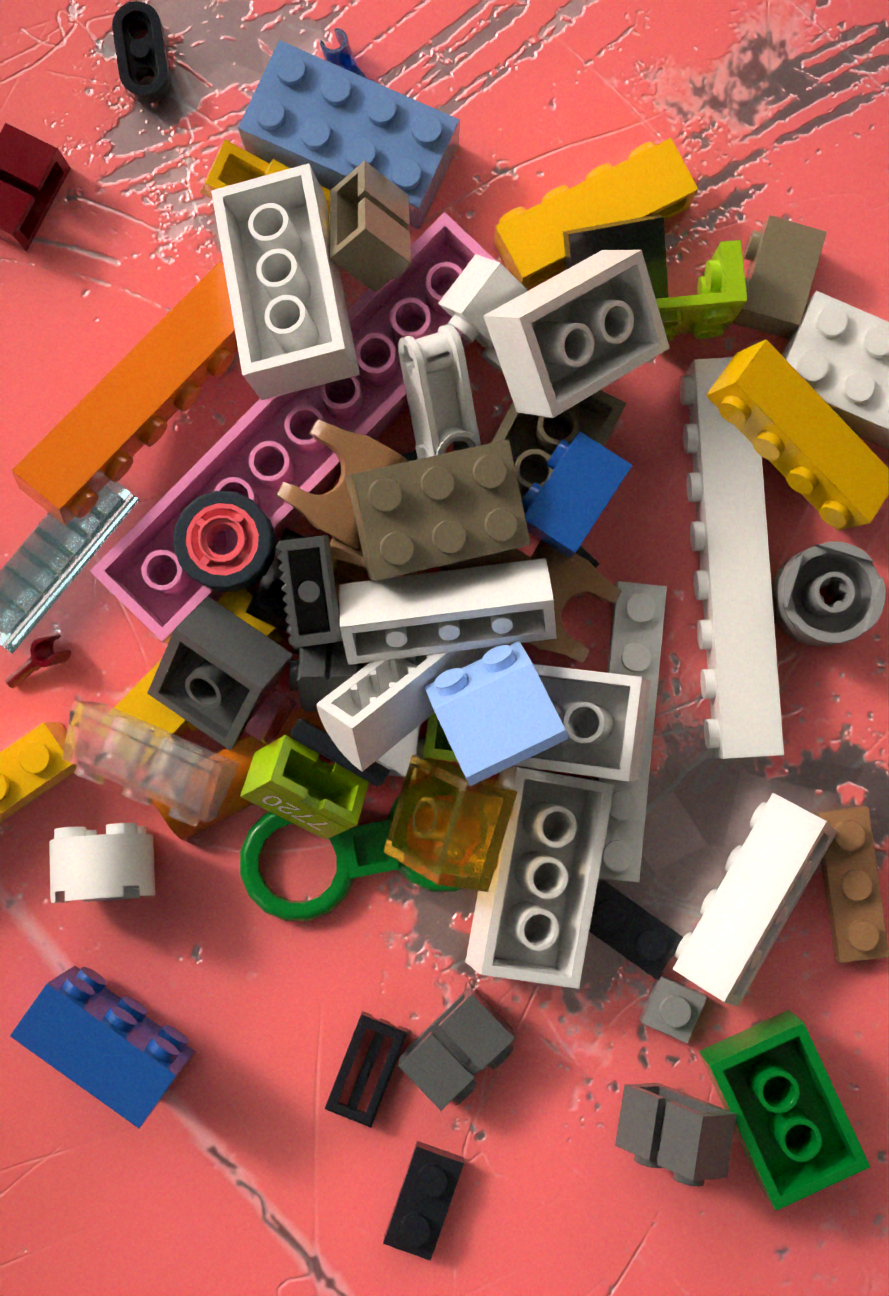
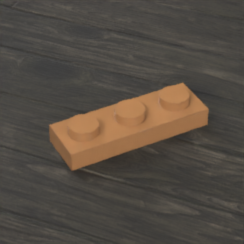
M858 806L814 812V815L827 821L837 831L821 860L834 959L839 963L889 957L869 807Z

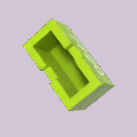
M284 735L254 753L240 797L323 839H328L357 826L369 782L336 763L330 765L318 758L319 753Z

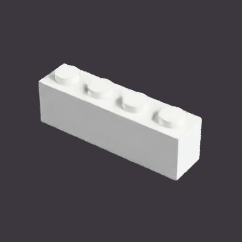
M546 558L339 585L340 630L348 665L509 645L517 641L525 643L557 638L554 599Z
M774 793L767 803H761L755 810L750 821V828L752 830L743 846L738 845L731 852L725 865L727 872L719 888L711 890L704 899L700 910L701 915H703L693 933L689 932L683 937L675 954L678 960L673 967L674 971L723 1002L737 1007L837 833L827 821Z

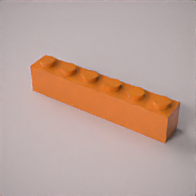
M221 261L11 470L19 489L64 526L75 516L80 519L88 514L98 501L99 495L97 493L110 480L113 482L119 481L133 464L132 457L144 445L148 447L154 445L166 431L168 426L166 422L178 410L182 412L188 410L201 393L200 387L212 375L217 378L230 366L234 358L233 353L238 349L225 269Z

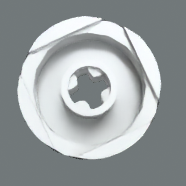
M137 823L106 825V834L97 835V830H86V827L54 829V839L49 841L51 903H69V901L73 900L93 902L155 896L153 834H147L146 826H138Z

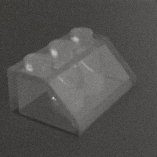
M74 700L70 709L63 759L77 765L74 771L76 775L101 785L104 784L107 778L124 786L121 794L145 805H150L153 799L171 807L169 811L171 817L192 826H197L200 820L209 822L216 818L240 763L102 702Z

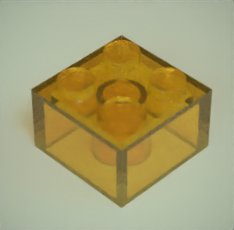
M412 755L384 852L437 885L488 892L493 874L498 866L500 850L509 820L513 815V806L518 791L490 778L470 786L459 764Z

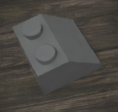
M208 596L174 629L147 694L231 751L277 686L293 654Z

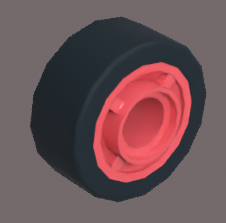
M214 491L197 497L183 509L175 525L173 547L179 565L191 579L214 591L236 592L252 587L267 574L275 558L276 536L271 520L253 500L237 492ZM224 530L236 531L238 541L235 549L225 555L216 554L214 550L216 536Z

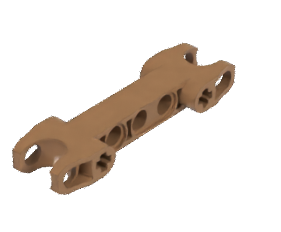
M316 420L309 435L313 436L316 441L327 446L337 455L341 465V475L338 483L331 491L315 495L295 485L282 482L276 496L299 511L315 528L359 551L361 544L345 475L403 463L408 460L367 435L352 433L321 420ZM542 540L538 543L531 557L517 549H511L439 566L448 571L546 558L554 599L557 638L526 643L540 650L566 655L582 663L590 650L566 633L561 617L564 605L572 596L582 592H587L607 602L616 603L622 592L616 585L599 573L585 558L575 553L569 559Z

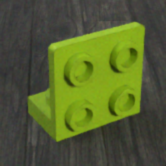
M741 240L720 242L712 259L706 262L703 276L698 277L697 295L656 299L668 341L673 340L675 334L694 333V337L698 339L713 338L722 335L724 330L729 329L747 302Z

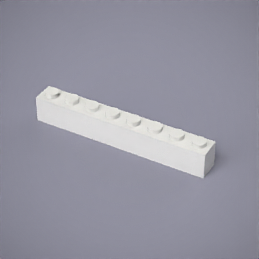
M733 357L694 359L686 375L680 378V400L682 405H689L690 424L684 425L683 445L686 454L692 453L693 473L687 474V497L689 502H696L697 521L691 522L690 542L692 551H699L700 570L694 572L693 586L696 600H703L704 620H698L697 640L699 649H706L707 669L701 670L700 684L703 699H710L711 719H705L704 739L707 749H713L714 758L721 759L784 755L762 456L754 450L752 443L734 424L727 422L720 415L718 408L705 396Z

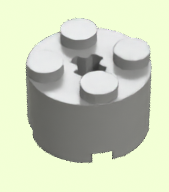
M832 541L812 546L789 558L774 576L771 584L774 623L795 641L809 646L824 647L851 641L868 631L880 618L886 599V587L883 578L879 576L871 557L854 545ZM827 586L826 594L833 597L832 603H824V597L819 592L820 588Z

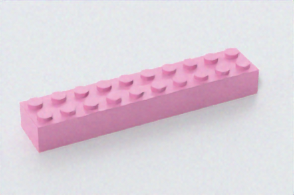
M444 212L411 245V264L399 278L391 279L376 292L369 288L347 310L360 375L265 400L259 399L90 572L162 642L168 644L174 629L205 598L209 596L217 602L226 593L214 591L196 582L179 565L173 541L175 525L183 509L197 497L214 491L237 492L253 500L271 520L277 541L282 536L286 528L289 529L302 516L294 507L276 496L282 482L295 485L308 493L321 495L341 475V465L337 455L327 446L309 435L315 421L321 420L340 429L367 435L376 440L409 407L398 352L400 338L411 336L414 339L438 333L439 327L448 324L452 318L438 303L472 258L477 254L494 261L496 260ZM460 336L465 350L471 342ZM224 530L216 536L214 540L216 554L225 555L235 549L238 541L236 531Z

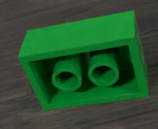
M790 1010L698 1051L724 1109L737 1114L734 1131L761 1190L775 1211L870 1168V1164L804 1022Z

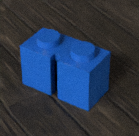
M579 431L571 444L562 439L546 466L554 471L543 487L534 482L522 500L528 532L569 559L574 556L633 466L581 431Z

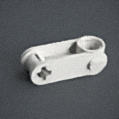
M446 324L440 326L438 333L418 339H414L411 336L400 338L398 342L399 359L418 459L444 454L446 448L453 442V451L480 446L481 442L465 352L455 327Z

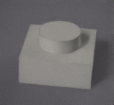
M660 974L653 984L639 1020L642 1024L688 1044L707 996L702 992Z

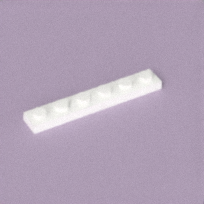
M618 581L615 585L622 592L617 602L613 605L607 673L639 676L650 680L651 684L638 782L597 777V781L615 784L598 878L639 883L667 586Z

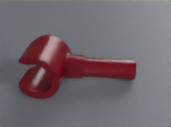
M56 634L34 640L30 648L31 657L5 679L6 684L10 688H15L41 667H49L68 661L71 657V650L54 653L53 650L55 640L59 639L61 635Z

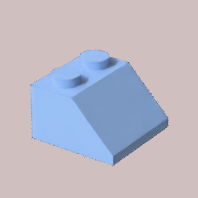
M520 641L511 645L497 646L489 650L482 659L461 669H449L441 673L434 682L424 686L435 714L470 786L570 739L533 663Z

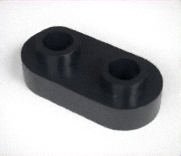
M140 1L126 3L116 11L112 20L119 77L127 94L133 100L145 104L154 103L167 94L171 85L164 28L156 10L149 4ZM139 30L148 31L146 36L141 39L133 38L134 34ZM151 75L155 77L153 82L148 85L140 84L141 79L145 76Z

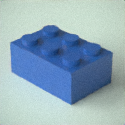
M73 966L46 983L10 1037L134 1126L140 1128L163 1099L195 1051L187 1046L189 1041L179 1030L169 1025L161 1027L146 1017L148 1011L141 1003L128 996L120 998L105 987L107 981L100 974L87 967L79 969Z

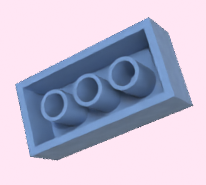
M279 40L238 126L244 148L249 153L269 163L275 159L289 168L309 163L319 184L330 190L365 160L409 195L410 225L420 229L459 146L460 119Z

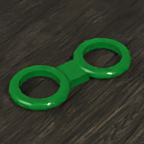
M430 775L411 783L394 800L387 819L360 824L328 838L336 853V873L331 885L321 895L307 901H290L278 896L264 880L260 870V854L266 840L277 829L293 824L271 812H267L249 829L240 850V876L248 896L265 913L284 921H312L331 913L348 896L355 878L396 869L410 883L431 892H456L477 883L481 878L494 802L477 784L470 786L467 779L457 775ZM434 795H454L466 800L477 811L482 823V842L477 854L466 866L454 871H434L422 866L411 855L405 841V824L410 812L422 800Z

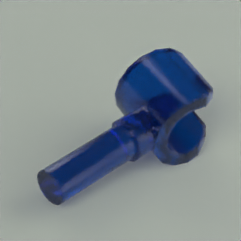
M340 28L334 29L336 39L340 44V47L337 49L327 48L325 43L320 40L324 60L367 78L352 58V50L345 31Z

